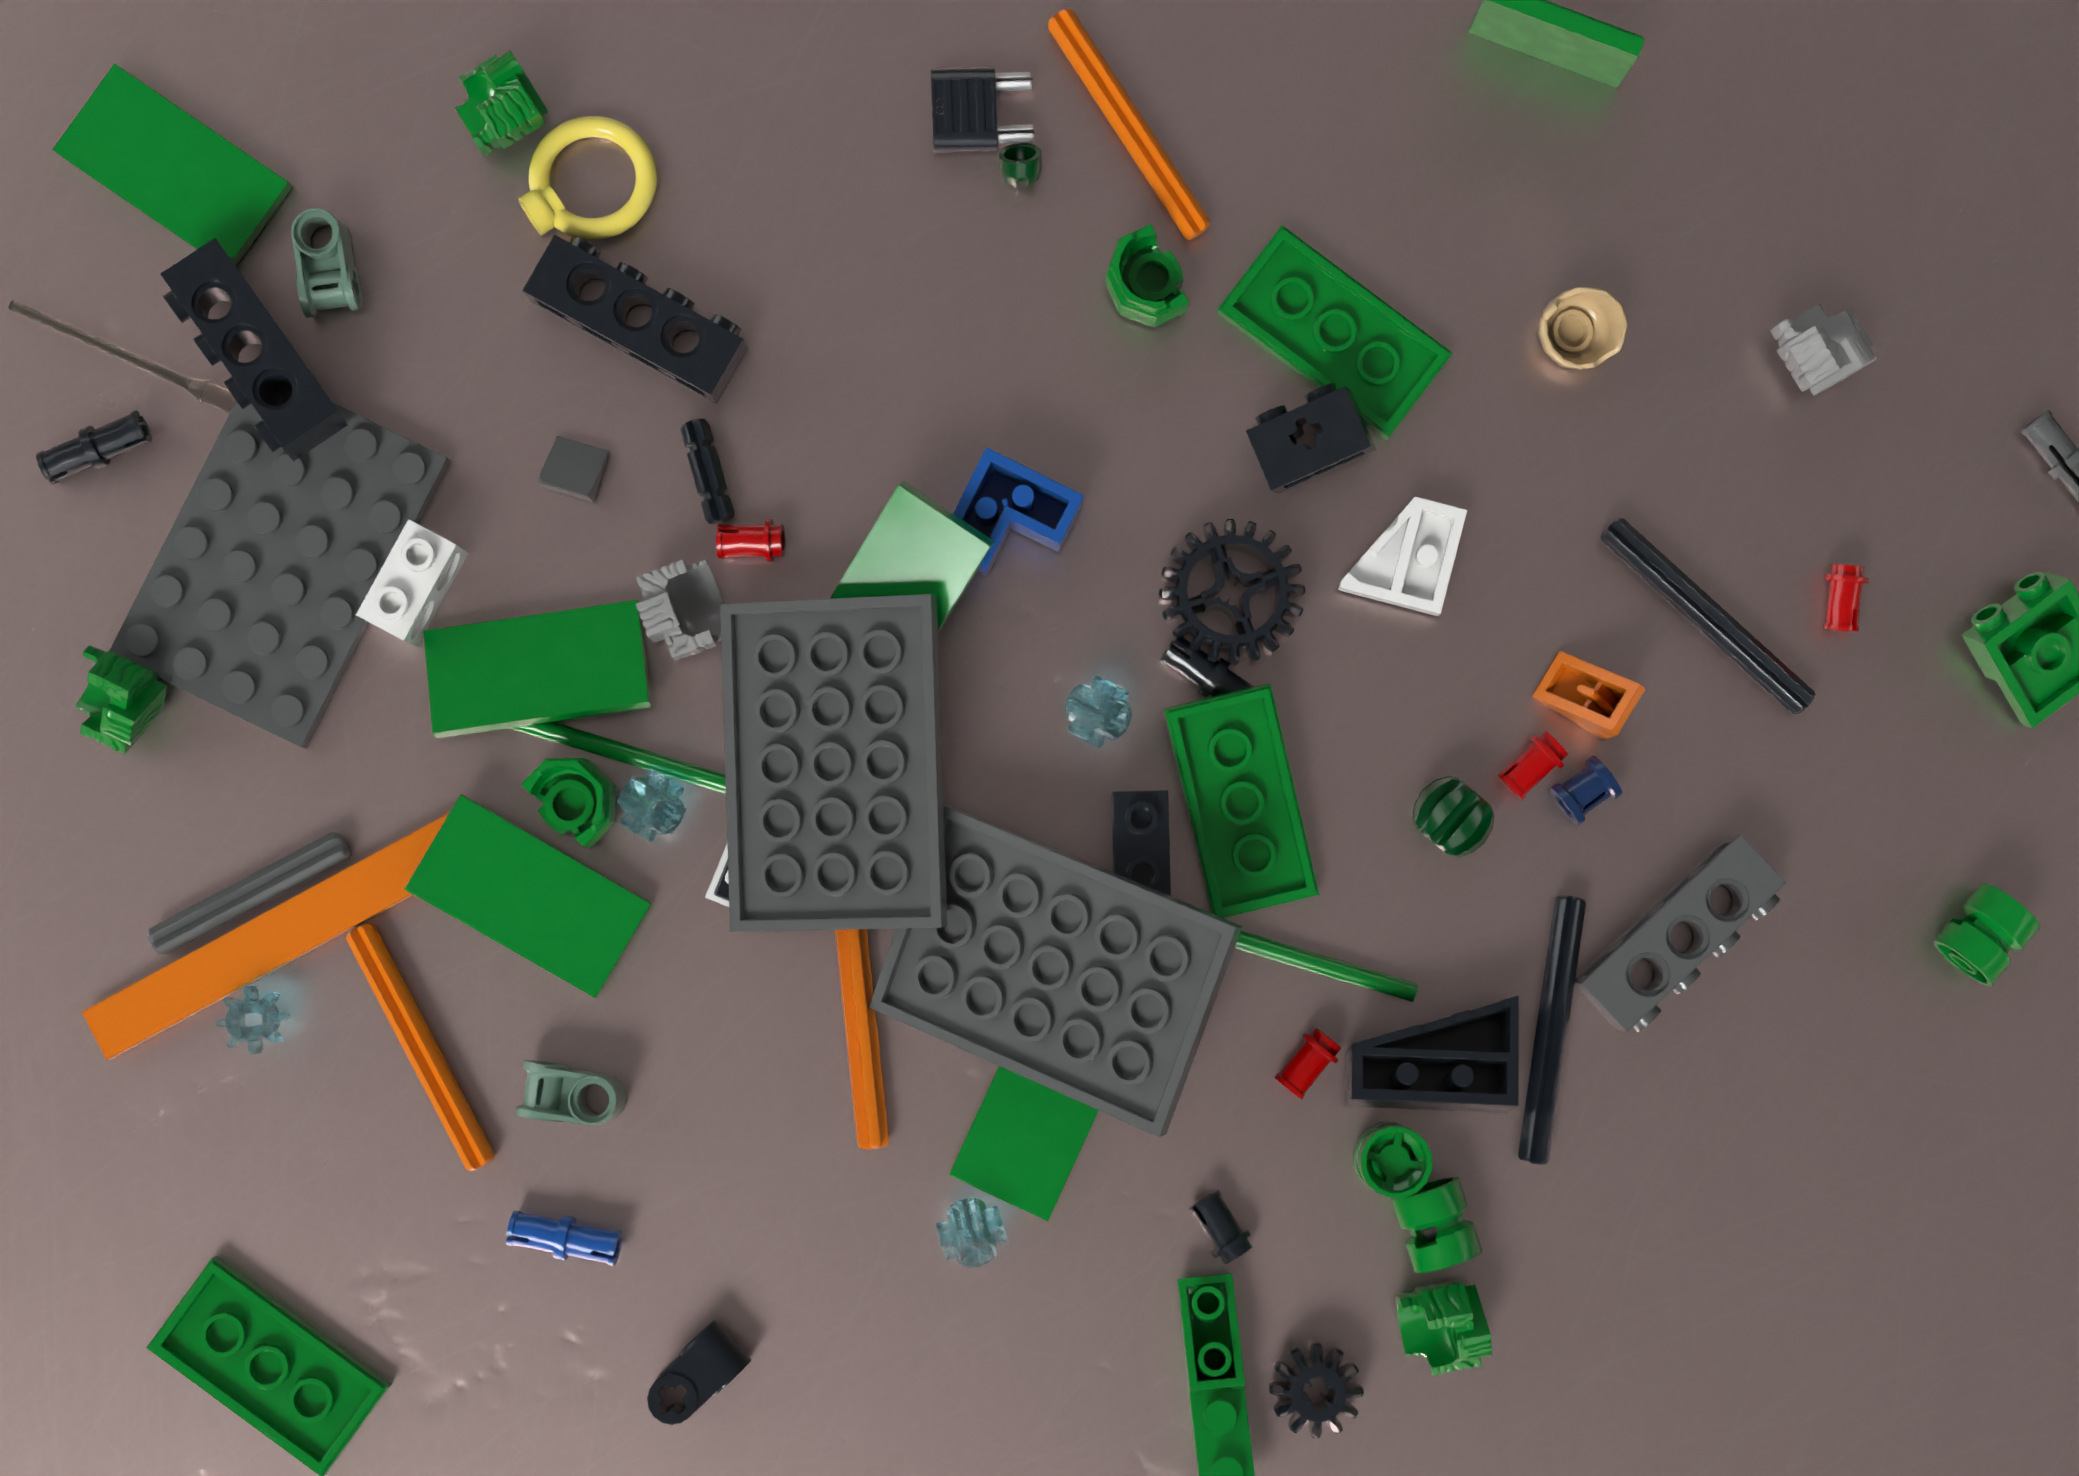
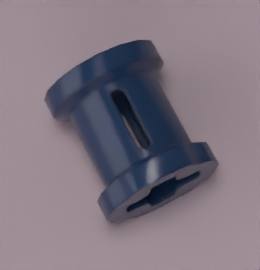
M1594 755L1586 760L1587 766L1562 785L1556 783L1549 788L1557 804L1576 826L1584 822L1585 815L1607 798L1617 799L1623 793L1612 773Z

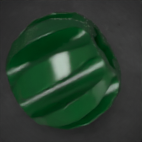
M1446 776L1434 780L1421 791L1414 804L1412 818L1416 829L1447 855L1461 857L1473 853L1485 844L1493 830L1495 814L1492 806L1458 777Z

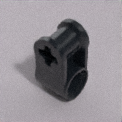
M713 1320L679 1352V1357L657 1377L649 1389L647 1397L648 1408L653 1417L661 1423L670 1425L682 1423L694 1414L713 1394H718L751 1362V1359L722 1327ZM666 1384L671 1389L677 1388L679 1385L683 1386L687 1391L682 1399L686 1406L682 1407L677 1402L673 1403L670 1407L665 1405L662 1399L667 1391L663 1385Z

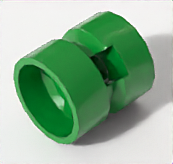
M1981 883L1963 905L1964 919L1952 918L1935 938L1933 945L1951 964L1980 984L1992 987L2011 964L2008 952L2010 950L2021 951L2040 929V924L2023 905L2010 895L1993 885Z
M1379 1122L1367 1127L1358 1136L1353 1148V1165L1358 1177L1376 1193L1388 1198H1406L1417 1193L1427 1183L1432 1171V1154L1427 1142L1417 1132L1396 1122Z
M1448 1177L1427 1182L1417 1193L1411 1196L1391 1198L1399 1226L1410 1230L1411 1233L1405 1245L1415 1273H1426L1448 1268L1468 1261L1483 1252L1474 1223L1463 1219L1462 1216L1468 1205L1459 1177Z

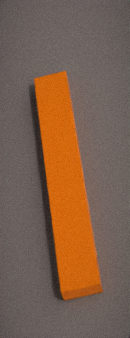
M448 814L82 1011L81 1013L106 1060L118 1057L414 896L404 890Z

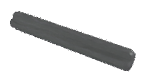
M331 832L149 928L147 931L149 941L158 954H168L348 859L350 856L349 848L339 833Z

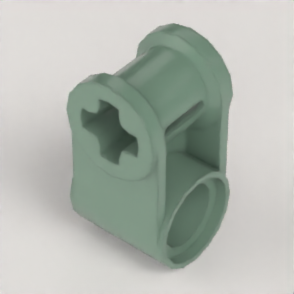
M310 208L302 211L292 224L291 237L297 268L296 285L298 298L305 317H315L319 310L346 306L351 311L361 310L362 291L355 267L349 230L326 210ZM324 225L331 226L333 232L330 243L323 248L312 249L311 236L318 227Z
M524 1060L523 1069L527 1071L523 1104L516 1107L515 1115L542 1121H566L585 1125H598L609 1122L621 1114L627 1102L626 1090L616 1077L609 1074L572 1069L571 1066L551 1062ZM593 1084L602 1086L609 1095V1105L603 1114L594 1113L587 1106L586 1093Z

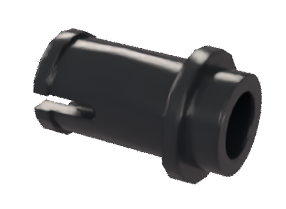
M1219 1190L1209 1194L1189 1208L1214 1246L1215 1250L1212 1252L1214 1258L1220 1256L1224 1264H1227L1252 1248L1247 1239L1251 1236L1249 1230L1242 1231L1222 1199Z

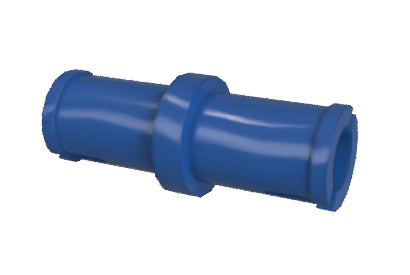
M514 1210L507 1228L506 1235L509 1236L506 1239V1243L510 1246L517 1245L553 1252L555 1259L567 1260L569 1256L615 1266L621 1250L623 1233L621 1230L613 1231L577 1224L575 1217L563 1215L560 1220Z

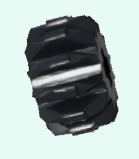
M1319 1341L1311 1343L1310 1358L1308 1359L1304 1358L1303 1353L1297 1346H1293L1289 1351L1296 1365L1291 1368L1281 1361H1277L1274 1365L1275 1371L1287 1379V1381L1269 1383L1268 1389L1270 1394L1285 1397L1273 1407L1274 1412L1278 1417L1286 1416L1293 1412L1288 1427L1294 1433L1300 1431L1307 1420H1309V1432L1312 1438L1321 1437L1322 1422L1328 1421L1330 1428L1335 1434L1340 1433L1343 1428L1336 1415L1342 1412L1347 1417L1353 1419L1358 1415V1410L1351 1403L1347 1402L1346 1398H1359L1364 1394V1389L1361 1385L1346 1383L1359 1373L1355 1363H1347L1339 1367L1344 1353L1338 1347L1330 1350L1325 1360H1323V1348ZM1320 1377L1325 1387L1329 1388L1327 1395L1320 1392L1322 1400L1312 1402L1307 1392L1303 1391V1387L1305 1384L1312 1387L1309 1380Z

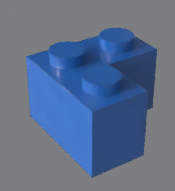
M986 447L953 514L995 542L977 572L988 576L1011 529L1060 552L1083 507L1084 495Z

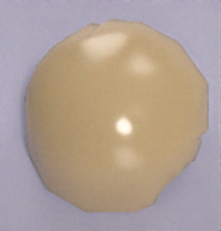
M1577 287L1562 292L1548 303L1542 311L1543 316L1539 319L1538 335L1544 352L1560 367L1579 370L1594 368L1611 356L1619 353L1624 345L1628 328L1623 305L1607 290L1592 287Z

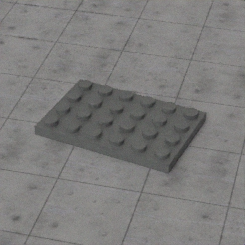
M283 386L275 389L269 397V405L280 406L286 403L292 395V388ZM236 401L109 651L128 658V660H132L141 666L159 673L158 678L301 748L307 749L369 625L368 621L356 616L408 519L420 524L451 460L333 403L348 426L293 462L282 447L272 452L260 436L254 425L263 419L253 405L250 404L242 409Z
M922 594L720 604L730 932L946 927L947 904L937 595Z
M943 804L947 926L942 928L896 929L869 1008L1157 1137L1166 1135L1242 926L958 807Z

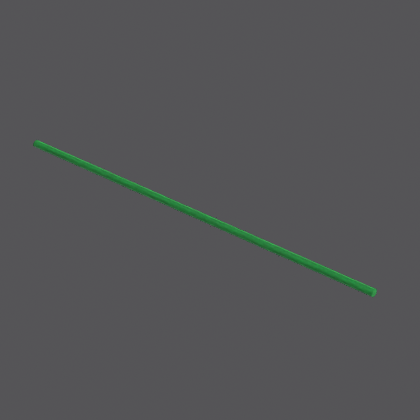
M556 722L510 728L726 794L725 774ZM1245 931L1240 932L1235 945L1236 949L1410 1002L1414 1001L1417 993L1418 984Z

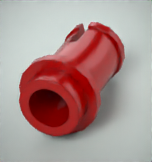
M766 519L763 525H717L716 551L719 559H725L726 557H765L767 562H773L775 557H784L786 537L784 525L774 524L772 519Z
M1831 564L1830 574L1824 575V580L1829 581V590L1823 629L1859 632L1858 623L1862 586L1869 583V578L1864 577L1865 567Z
M1547 731L1539 738L1533 735L1530 738L1533 744L1507 769L1497 775L1521 800L1555 766L1559 769L1564 766L1562 760L1568 755V752Z
M1317 1027L1310 1035L1306 1032L1303 1034L1302 1037L1306 1041L1281 1072L1277 1073L1274 1077L1301 1100L1331 1061L1335 1064L1339 1061L1335 1056L1341 1050V1047Z

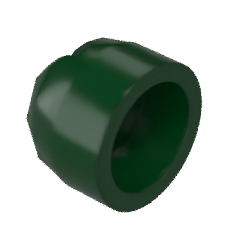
M1029 143L1011 144L1002 148L999 152V167L1004 181L1013 188H1017L1018 182L1027 181L1028 187H1032L1042 172L1041 149Z

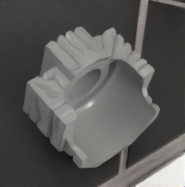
M1820 303L1792 320L1786 319L1770 330L1774 339L1779 340V349L1776 351L1782 361H1785V366L1788 371H1791V376L1801 392L1810 389L1813 396L1832 387L1877 359L1870 348L1874 344L1861 323L1857 322V316L1854 315L1852 308L1834 317H1829Z
M680 560L668 566H663L661 569H655L652 573L648 572L642 576H636L644 601L637 603L636 607L640 611V618L643 621V626L649 639L654 643L665 640L671 657L675 661L703 652L704 649H711L717 646L716 642L721 641L720 604H724V601L707 560H702L699 564L693 563L692 565H687L684 560Z

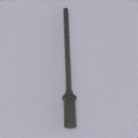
M12 300L9 303L8 309L185 388L197 398L199 404L204 402L230 414L236 402L229 390L212 383L213 381L209 378L206 380L187 378L17 301Z

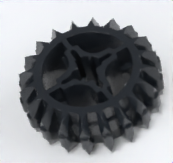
M1227 519L1225 521L1224 536L1220 537L1213 523H1206L1203 527L1206 538L1204 543L1201 542L1197 535L1189 532L1184 540L1192 552L1188 554L1182 549L1175 547L1170 553L1172 560L1179 564L1181 569L1164 567L1161 572L1162 578L1176 583L1175 587H1165L1159 590V599L1176 601L1175 606L1163 611L1162 617L1165 621L1181 617L1183 621L1182 624L1174 629L1172 636L1174 638L1177 636L1182 637L1190 631L1195 638L1190 642L1189 647L1197 652L1203 642L1211 645L1208 652V660L1212 662L1217 661L1221 648L1228 649L1227 659L1230 666H1236L1239 663V649L1241 648L1246 649L1247 656L1251 662L1258 661L1260 659V650L1257 643L1260 641L1266 649L1275 652L1280 645L1272 631L1275 630L1283 636L1290 637L1294 632V628L1283 619V616L1299 618L1303 612L1301 606L1288 602V598H1297L1305 594L1304 585L1288 584V579L1301 573V565L1292 564L1283 568L1281 561L1289 556L1292 549L1289 545H1284L1273 553L1268 548L1276 537V533L1272 530H1269L1264 535L1261 542L1252 539L1257 526L1252 521L1247 523L1243 536L1236 535L1234 519ZM1226 550L1247 553L1259 560L1268 571L1263 573L1259 571L1251 574L1243 573L1235 567L1231 557L1227 556ZM1210 555L1213 563L1214 585L1202 591L1200 595L1188 599L1187 585L1189 575L1202 559ZM1225 576L1227 580H1235L1234 586L1238 582L1243 587L1249 586L1248 590L1243 592L1239 598V608H1237V605H1229V599L1223 602L1220 597L1215 598L1216 594H1219L1225 586ZM1275 586V605L1272 614L1265 624L1254 630L1250 620L1252 617L1249 607L1250 598L1262 593L1265 589ZM1215 610L1223 612L1228 616L1232 626L1236 627L1238 635H1225L1213 631L1205 626L1195 614Z

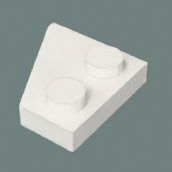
M1415 496L1340 581L1338 590L1439 616L1446 596L1467 510Z

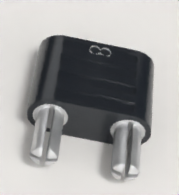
M995 66L931 69L934 153L998 151V144L1033 143L1035 129L1032 124L997 125L996 92L1031 91L1033 86L1032 74L1030 72L995 73Z

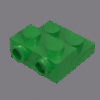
M2047 571L2045 573L2033 572L2022 577L2014 585L2016 595L2002 605L1990 604L1979 609L1971 617L1973 627L1962 634L1964 641L1985 677L1998 683L2020 723L2030 728H2034L2079 694V594L2071 579Z

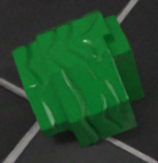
M511 50L500 57H497L495 54L476 66L473 71H468L466 74L459 76L468 93V99L463 104L456 106L455 109L484 156L492 152L493 147L506 149L514 144L515 140L519 141L525 135L530 134L545 124L542 116L548 113V110Z
M1149 224L1118 239L1106 272L1105 285L1120 316L1147 326L1157 327L1185 314L1189 302L1184 291L1181 293L1179 290L1182 288L1184 279L1182 269L1176 257L1170 250L1161 253L1160 249L1157 248V235L1152 224Z
M89 645L83 651V656L93 660L95 665L88 672L87 681L89 683L76 704V708L84 709L85 713L89 714V718L81 725L80 734L91 739L95 738L97 742H104L105 746H111L113 750H120L122 754H125L163 711L167 685L158 681L159 673L141 666L132 660H128V658L110 651L106 652Z
M546 758L520 784L543 803L538 809L542 819L561 835L569 836L571 833H575L574 838L583 847L592 848L616 823V785L588 759Z
M1452 1280L1431 1284L1427 1287H1415V1291L1411 1293L1396 1295L1397 1319L1406 1357H1411L1414 1354L1416 1356H1424L1428 1361L1432 1376L1439 1375V1373L1444 1374L1446 1371L1454 1372L1455 1369L1461 1371L1465 1367L1467 1369H1471L1474 1366L1481 1367V1357L1492 1356L1491 1333L1475 1284L1464 1286V1283L1460 1280Z

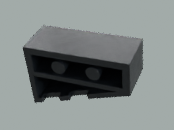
M1519 995L1474 1010L1459 1012L1443 1019L1422 1025L1418 1024L1353 1043L1345 1052L1344 1106L1509 1113L1519 1106Z

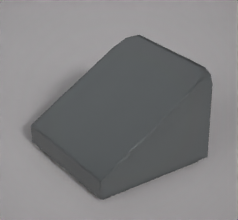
M557 436L540 472L537 483L544 489L594 503L609 451Z

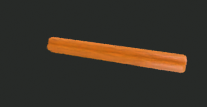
M1070 8L1059 11L1048 21V29L1183 236L1187 240L1200 236L1210 227L1209 217L1074 11Z
M372 923L353 929L346 935V941L462 1163L468 1171H475L490 1163L494 1159V1152L378 930Z
M867 929L835 930L857 1145L860 1149L882 1148L889 1143V1132L876 1011L869 1008L874 989Z

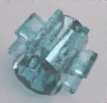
M1095 675L1091 686L1079 684L1070 692L1065 703V715L1072 722L1067 729L1068 732L1081 737V740L1098 748L1102 747L1105 737L1118 739L1126 732L1132 718L1131 706L1125 701L1129 692L1117 687L1116 683L1098 675Z
M654 769L650 770L647 778L632 777L622 789L620 798L617 800L622 811L626 813L622 816L619 823L649 842L654 841L656 834H672L682 822L686 812L683 802L678 798L685 789Z
M245 986L243 992L244 1000L240 1001L235 997H225L223 999L224 1004L229 1010L226 1014V1019L216 1021V1026L226 1027L231 1037L227 1043L229 1048L237 1047L244 1041H248L250 1054H259L263 1050L262 1039H267L272 1043H280L284 1040L277 1030L281 1021L291 1017L288 1013H280L275 1005L280 996L278 992H270L263 999H259V992L256 986ZM252 1013L261 1014L263 1019L262 1025L246 1026L244 1021L245 1015Z
M967 1198L953 1203L946 1211L947 1221L936 1223L945 1259L950 1260L956 1257L958 1263L964 1267L975 1268L990 1263L997 1256L996 1245L1007 1243L998 1207L993 1206L987 1209L986 1204L980 1199Z

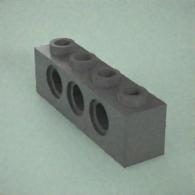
M1742 834L1728 836L1575 979V986L1617 1031L1628 1032L1633 1027L1639 1032L1660 1014L1661 1009L1657 1004L1672 990L1676 995L1682 993L1699 978L1701 972L1696 967L1711 953L1716 958L1720 957L1740 939L1741 936L1736 930L1746 920L1752 917L1757 921L1778 904L1780 898L1775 893L1787 882ZM1719 885L1729 889L1733 897L1731 909L1723 916L1714 911L1710 902L1713 890ZM1681 921L1690 926L1694 935L1691 947L1683 953L1676 950L1671 942L1672 929ZM1642 958L1649 961L1654 969L1653 982L1643 990L1637 988L1631 979L1633 965Z

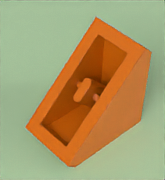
M1559 651L1532 697L1603 741L1619 734L1645 688L1637 682Z

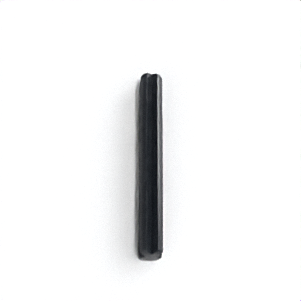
M1619 517L1615 519L1603 531L1600 538L1605 545L1790 713L1800 714L1812 703L1816 696L1813 689L1624 518Z
M1560 895L1554 901L1518 1157L1521 1161L1537 1165H1545L1550 1159L1586 908L1585 900L1574 896Z

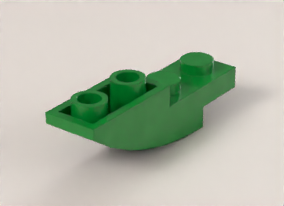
M1232 1273L1177 1279L1198 1476H1255Z

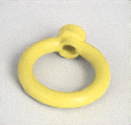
M603 116L573 118L556 126L538 144L529 167L528 182L530 191L518 198V201L530 222L541 236L555 227L565 234L581 239L598 240L614 237L633 227L649 209L657 187L656 163L650 148L643 138L626 124ZM583 138H603L618 144L628 153L634 164L636 182L630 199L622 208L604 217L586 218L572 214L565 209L561 200L551 188L550 172L555 158L566 146Z

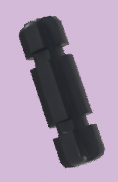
M706 419L688 421L680 426V432L684 446L690 449L687 457L698 495L704 498L701 506L705 520L709 524L726 522L734 517V510L729 495L724 493L727 490V485L715 446L710 444V442L714 441L710 425Z

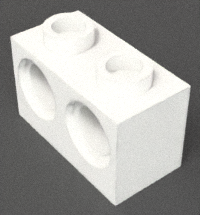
M408 519L356 616L418 647L424 636L423 631L428 629L469 553L453 542Z

